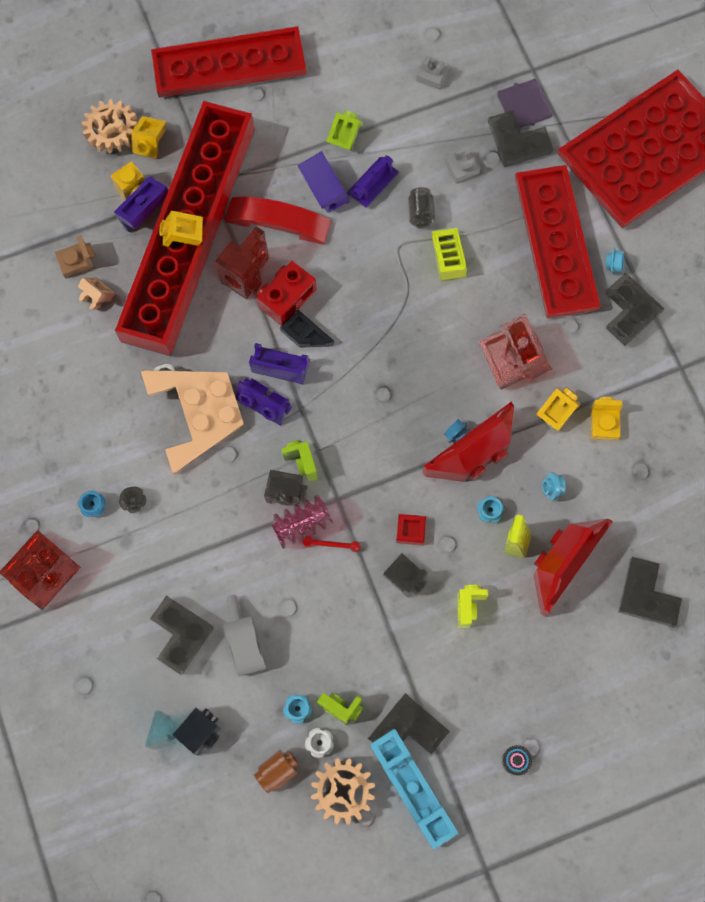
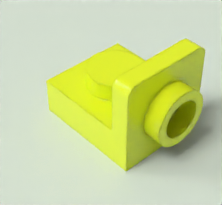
M465 585L464 589L459 590L457 594L458 628H470L472 620H477V604L472 603V600H486L488 589H481V585Z

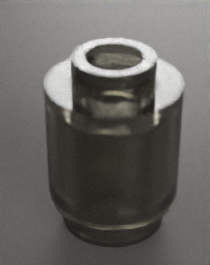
M418 187L413 189L408 197L409 221L415 227L424 229L436 220L434 196L428 188Z

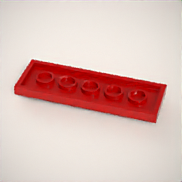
M299 26L151 49L158 98L307 75Z
M567 165L517 172L515 174V181L546 318L598 311L600 309V302Z

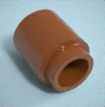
M280 749L258 767L259 771L254 774V777L265 792L277 791L298 774L295 767L299 763L289 750L284 753Z

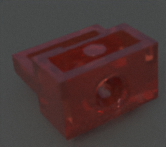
M255 226L240 246L230 241L215 260L221 284L246 300L251 293L255 294L261 287L260 269L266 265L269 259L265 231Z
M526 314L500 325L502 330L478 341L501 390L525 378L527 381H530L553 370ZM509 347L513 348L517 356L515 358L517 362H515Z
M37 530L0 570V574L25 598L43 610L81 567Z

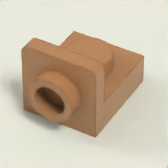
M82 235L77 237L78 244L55 252L65 279L95 268L91 259L96 257L90 242L85 243Z

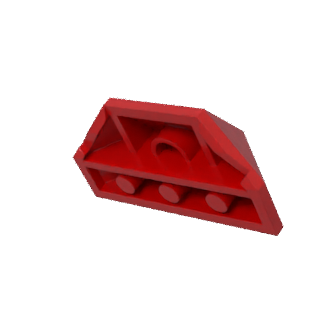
M509 402L431 461L427 462L423 466L425 477L465 482L469 478L475 480L486 471L485 467L492 461L497 464L508 455L506 451L511 440L514 404Z
M607 518L569 524L564 531L559 528L550 540V543L554 545L549 553L542 551L534 563L538 568L533 576L540 613L546 617L611 526L612 520Z

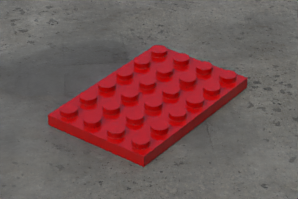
M677 69L560 147L557 154L617 224L624 228L705 172V98Z

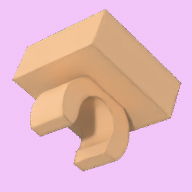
M82 278L77 286L84 291L79 296L81 302H87L89 297L92 298V304L89 307L91 310L99 309L102 302H111L115 295V292L98 278Z

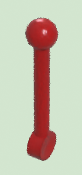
M306 536L302 540L306 548L316 545L351 549L353 552H358L361 548L360 543L357 541L352 543L313 540L311 536Z

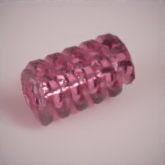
M317 494L314 495V505L306 499L304 500V509L295 504L294 514L288 509H284V519L278 514H273L274 523L270 522L282 549L286 548L285 539H288L294 545L296 544V534L304 540L306 539L307 529L315 535L317 524L323 530L327 529L326 520L333 524L322 498Z

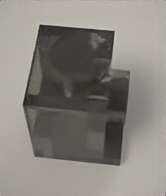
M270 470L264 498L266 503L272 504L273 499H276L277 503L286 506H292L293 503L300 504V501L305 502L308 486L304 485V479L301 475Z

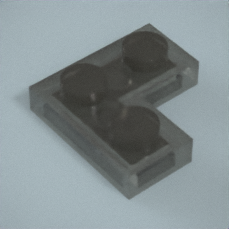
M513 110L491 116L488 119L503 167L548 155L554 150L546 126L521 133Z
M627 273L613 283L605 293L623 310L607 325L606 329L624 346L630 343L664 310Z
M631 557L618 613L673 628L676 627L682 598L654 591L659 563Z
M167 595L150 618L151 621L172 634L157 660L182 676L213 631L214 626Z
M405 693L368 737V740L374 742L395 729L403 742L410 736L432 755L450 731Z

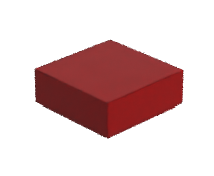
M398 514L396 543L424 546L426 516Z

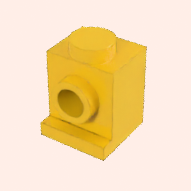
M132 161L110 175L116 191L124 201L145 181L143 174Z

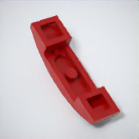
M232 197L224 219L226 223L250 228L251 224L298 234L300 240L325 245L331 224L330 219L308 209L258 197Z

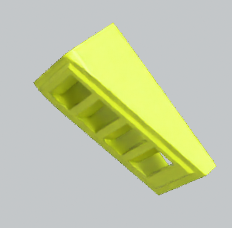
M458 229L432 231L431 235L440 281L466 277L467 267ZM453 236V240L439 241V238ZM449 245H454V246H455V248H449V249H442V250H441V247H442V246H449ZM456 253V256L443 258V255ZM458 262L457 265L445 266L444 263Z
M517 514L509 529L504 550L505 554L519 558L527 556L532 536L531 530L522 515Z

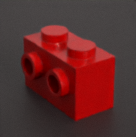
M291 260L287 266L283 265L278 269L275 278L269 285H263L258 291L256 298L259 309L282 326L316 292V279Z

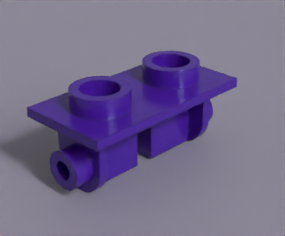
M388 155L379 157L347 191V194L367 208L399 173L391 165L393 159Z
M246 378L243 382L239 381L236 400L245 407H249L263 415L267 420L281 426L284 414H288L292 408L289 399L274 391L269 397L265 396L269 388L253 378Z

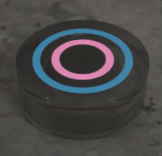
M511 746L502 755L503 768L510 775H524L532 766V756L523 746Z

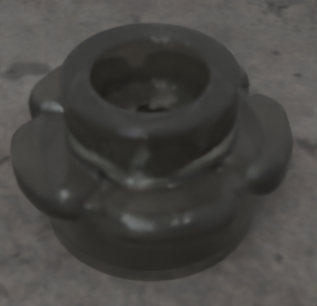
M127 487L120 494L119 505L124 511L128 510L129 513L139 512L141 507H144L146 504V496L143 495V490L139 487ZM135 498V501L130 502V499Z

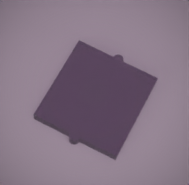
M536 79L520 84L514 83L512 87L497 91L499 101L513 130L528 125L534 126L535 123L551 118L553 115Z

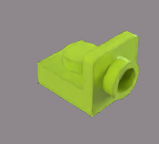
M347 110L344 111V114L336 112L326 142L352 151L358 130L363 126V122L358 120L359 115Z
M292 441L286 444L285 448L281 449L285 461L298 458L296 463L300 475L306 474L308 482L318 479L308 441Z
M323 692L317 701L319 707L344 725H347L349 720L355 722L364 709L360 705L363 698L359 695L356 696L348 709L344 707L346 702L333 692L330 696Z

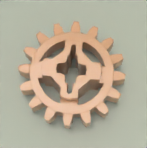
M109 99L106 105L99 101L100 107L98 108L90 106L92 113H85L86 121L82 122L83 134L90 146H96L98 152H102L104 148H107L109 154L112 153L113 148L122 152V145L130 147L129 139H132V131L137 125V118L135 113H132L131 107L129 105L124 107L121 100L115 105L112 99ZM122 118L126 120V125L123 123ZM95 128L98 130V135L94 132Z
M336 758L334 767H331L326 762L324 764L326 772L324 774L319 771L315 773L320 778L319 783H311V786L317 789V793L311 795V799H319L320 802L315 807L316 811L324 808L326 812L323 818L327 820L333 815L335 816V824H339L341 818H345L347 825L351 824V816L353 815L358 820H361L360 811L362 809L370 811V807L366 804L367 800L375 799V796L368 794V790L375 787L374 783H367L366 781L371 775L370 772L362 774L360 772L362 764L359 763L354 768L351 766L352 761L350 758L347 759L345 765H341L339 758ZM338 771H349L356 776L350 780L344 779L339 776ZM329 778L332 783L331 790L324 797L323 787ZM335 779L342 783L343 786H351V789L348 791L351 804L342 796L336 797L335 793L338 792ZM363 785V797L358 805L354 800L355 791ZM335 803L345 804L349 811L337 812L331 809L330 806Z

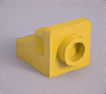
M142 116L132 131V152L136 155L157 158L158 143L167 130L166 121Z
M171 211L166 220H162L160 225V236H163V246L169 247L172 241L199 246L202 242L203 217Z
M567 387L564 390L556 388L536 415L559 431L573 412L581 405L577 401L579 396Z
M601 397L594 401L591 407V439L619 440L620 410L623 407V401L615 400L613 397Z

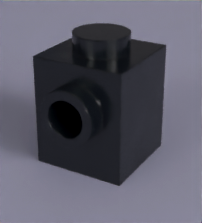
M195 707L172 736L194 755L198 756L204 748L209 750L219 739L220 736L217 733L221 728L215 724L219 719L207 708L200 711Z

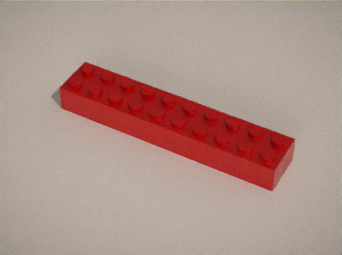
M207 101L202 102L116 325L115 332L121 343L171 357L255 131L252 113ZM171 211L203 217L202 242L197 246L172 241L169 247L163 246V236H160L162 220H166Z

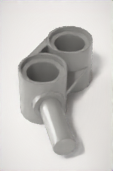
M230 595L227 597L231 620L230 623L224 624L223 627L229 648L232 650L233 662L239 677L265 669L266 663L261 646L257 644L258 637L252 617L245 618L242 616L238 596Z

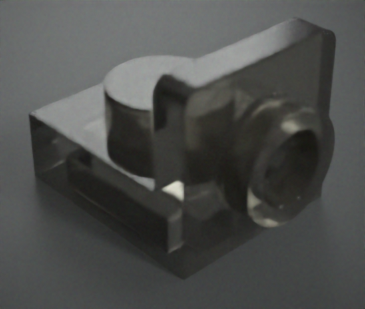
M403 553L383 573V576L407 598L412 593L418 595L428 583L425 581L428 572L418 568Z

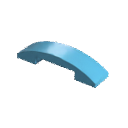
M393 729L369 744L432 849H436L457 835L456 828L410 756L411 754L397 731Z

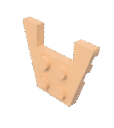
M141 371L148 396L177 389L192 441L165 449L173 474L179 472L183 467L196 460L204 452L244 425L227 372Z

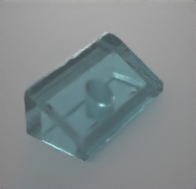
M160 710L155 712L145 747L156 750L176 744V738L172 736L174 729L171 716Z

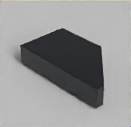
M297 310L280 327V331L299 348L331 347L334 345V340L300 310Z

